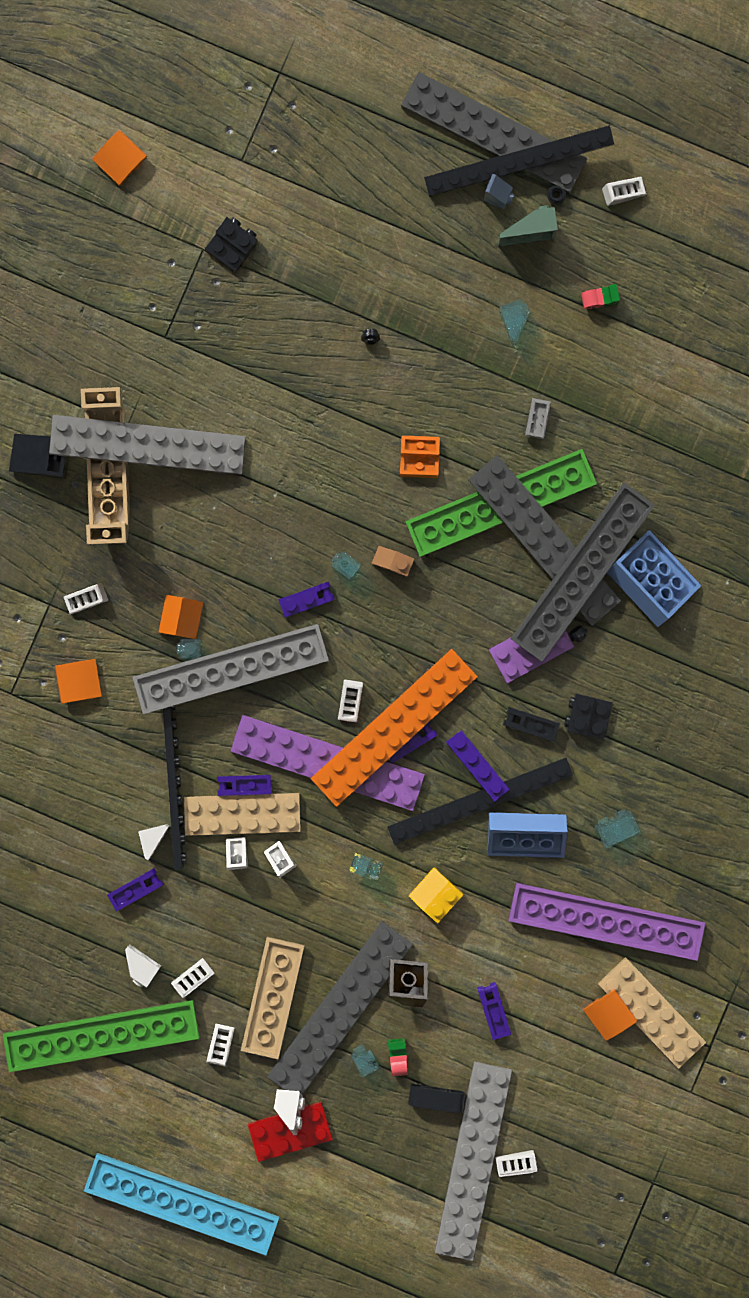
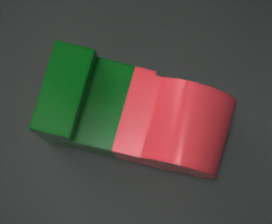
M617 284L581 293L584 309L616 305L620 301Z
M405 1038L388 1040L392 1076L408 1075Z

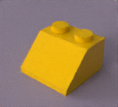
M434 867L410 893L409 897L436 923H439L463 896V893Z

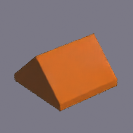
M166 595L159 633L196 640L204 602Z

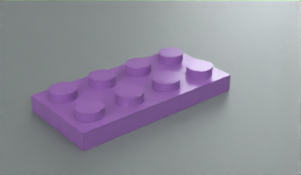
M565 630L543 662L520 647L511 638L489 649V652L506 683H509L568 651L574 645Z

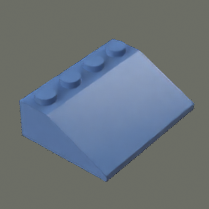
M650 530L619 557L607 571L608 575L657 627L668 620L701 587L699 582Z

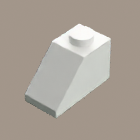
M128 945L125 951L130 977L134 979L133 982L136 985L147 988L161 965L133 946Z

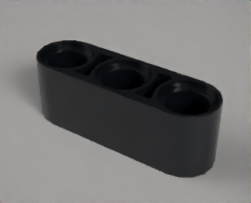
M411 1084L408 1105L463 1113L466 1092Z

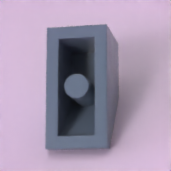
M492 174L483 201L505 210L506 205H510L513 200L514 194L511 193L513 187L497 175Z

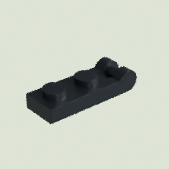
M508 707V716L503 722L504 726L555 741L560 723ZM516 715L521 717L519 724L514 723Z

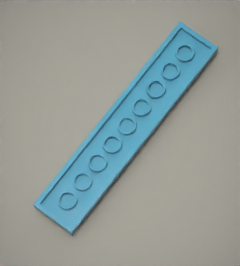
M99 1153L96 1154L84 1192L263 1255H267L279 1220V1216Z

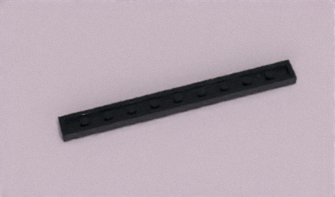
M609 125L424 177L430 197L490 180L492 174L502 177L613 146L614 140Z
M176 705L163 708L174 869H182L184 864H187V856L182 848V845H185V833H181V826L184 825V816L180 814V806H183L182 795H179L178 787H181V776H177V768H180L179 756H176L175 751L179 745L178 737H174V730L177 729V719L173 718V710H176Z
M565 757L503 781L510 790L496 802L482 789L387 827L395 845L571 777L573 773Z

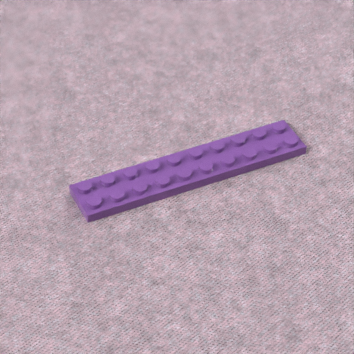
M242 715L231 752L311 778L338 754L343 747ZM385 762L354 792L413 811L425 774Z
M520 883L515 885L508 919L510 922L698 961L705 922Z

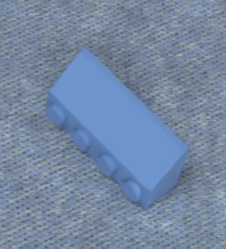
M489 813L488 856L564 858L567 839L566 815Z

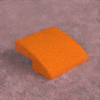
M118 130L103 145L92 160L118 185H123L130 174L139 168L147 158V155L121 130Z
M402 436L400 477L438 478L440 437Z
M96 659L55 666L61 704L102 697Z
M615 989L602 998L596 999L583 1009L606 1041L638 1021Z

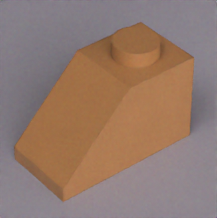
M378 546L372 564L407 578L414 558Z

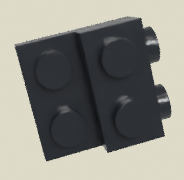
M226 217L216 230L215 236L206 246L205 251L236 273L258 244V240L255 238L257 234L249 228L244 230L240 227L241 222L236 218L232 217L229 219Z
M574 694V697H570L568 708H571L570 716L566 715L564 727H567L566 731L604 740L613 702Z

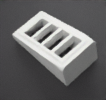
M642 177L607 183L602 188L607 206L647 195ZM633 184L636 185V188H637V191H638V192H636V193H635ZM618 188L621 189L622 196H620Z
M102 583L64 596L70 615L108 601ZM87 592L90 593V596H91V599H92V603H90V600H89V597H88V595H87ZM79 595H82V597H83V600H84V603H85L84 606H83V604H82V601H81ZM73 597H75L78 608H75L72 600Z
M344 680L338 720L357 722L363 687L362 682ZM347 688L358 689V691L347 690ZM346 695L357 696V698H356V699H351V698H345V696H346ZM344 703H350V704H356V705H355V707L344 706ZM343 710L352 711L354 715L344 714Z
M202 958L171 984L181 997L184 998L212 976L214 971ZM201 965L207 973L205 976L198 969V966ZM193 970H194V971L197 973V975L201 978L199 981H198V980L196 979V977L192 974V971H193ZM187 975L193 981V985H191L185 978ZM181 980L188 988L186 991L179 983Z
M215 1024L207 1063L226 1067L234 1027ZM218 1031L227 1032L229 1036L219 1035ZM216 1040H226L227 1044L216 1042ZM215 1046L225 1048V1052L214 1050ZM213 1054L224 1056L223 1060L213 1058Z
M533 1150L495 1157L499 1177L538 1172ZM525 1158H529L530 1166L528 1167L526 1166ZM517 1159H521L522 1168H519ZM510 1160H514L515 1169L511 1170ZM502 1161H506L507 1171L503 1170Z

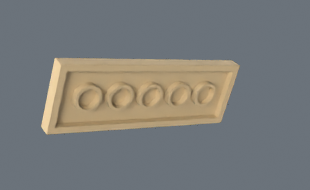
M299 793L184 797L185 836L301 832Z
M271 937L266 938L241 1051L279 1059L305 945Z
M626 957L598 983L606 993L613 989L617 991L638 1020L635 1024L678 1069L706 1043Z

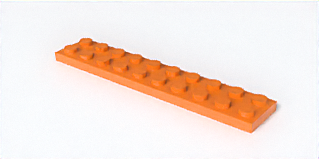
M451 649L310 779L337 807L478 676Z

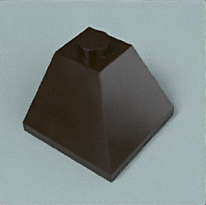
M390 959L389 998L403 1006L423 1007L427 1001L428 963Z

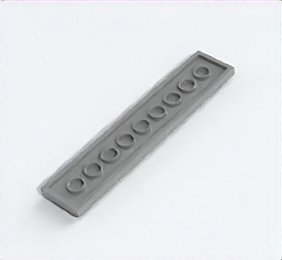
M53 415L49 454L241 475L245 436Z
M316 624L132 678L142 713L146 714L329 660L319 625Z
M475 1061L473 1063L435 1253L473 1261L512 1069Z

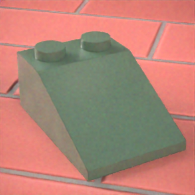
M548 205L540 206L537 210H534L499 235L498 247L555 239L558 231L555 207L550 208Z

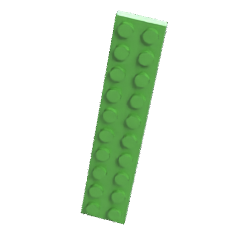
M583 449L516 476L541 507L597 484ZM478 492L405 521L419 557L504 523Z
M194 1000L3 1033L9 1072L200 1038Z

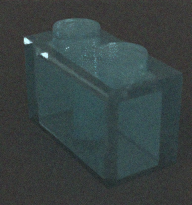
M623 809L614 813L615 817L611 819L604 817L597 821L598 824L594 827L604 848L641 833L631 811Z

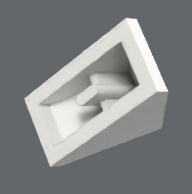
M168 824L139 831L145 859H151L170 827Z
M245 837L226 839L227 870L245 869L248 867Z
M280 841L264 851L279 878L296 867V863Z

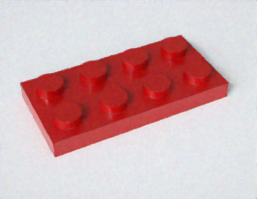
M322 1101L305 1106L304 1110H301L302 1126L301 1129H298L297 1135L292 1134L278 1114L248 1123L258 1162L331 1141L333 1138Z

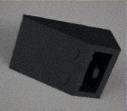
M14 434L9 472L66 479L69 456L49 454L51 436Z

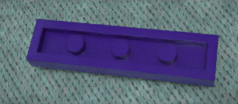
M461 730L446 742L494 802L510 790Z

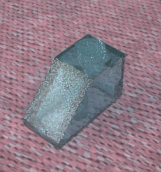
M522 299L499 308L512 346L516 345L528 319V314H530L527 303L523 304Z

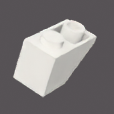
M277 1089L274 1109L292 1134L297 1135L298 1129H301L302 1126L300 1113L301 1110H304L305 1099L299 1091Z

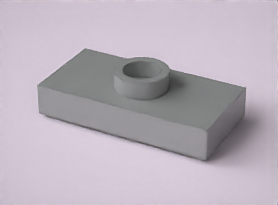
M532 398L525 432L526 437L544 440L551 405L550 401Z

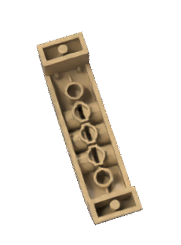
M120 387L81 389V408L85 411L86 419L126 423ZM87 459L89 525H86L87 545L127 543L130 515L128 463Z

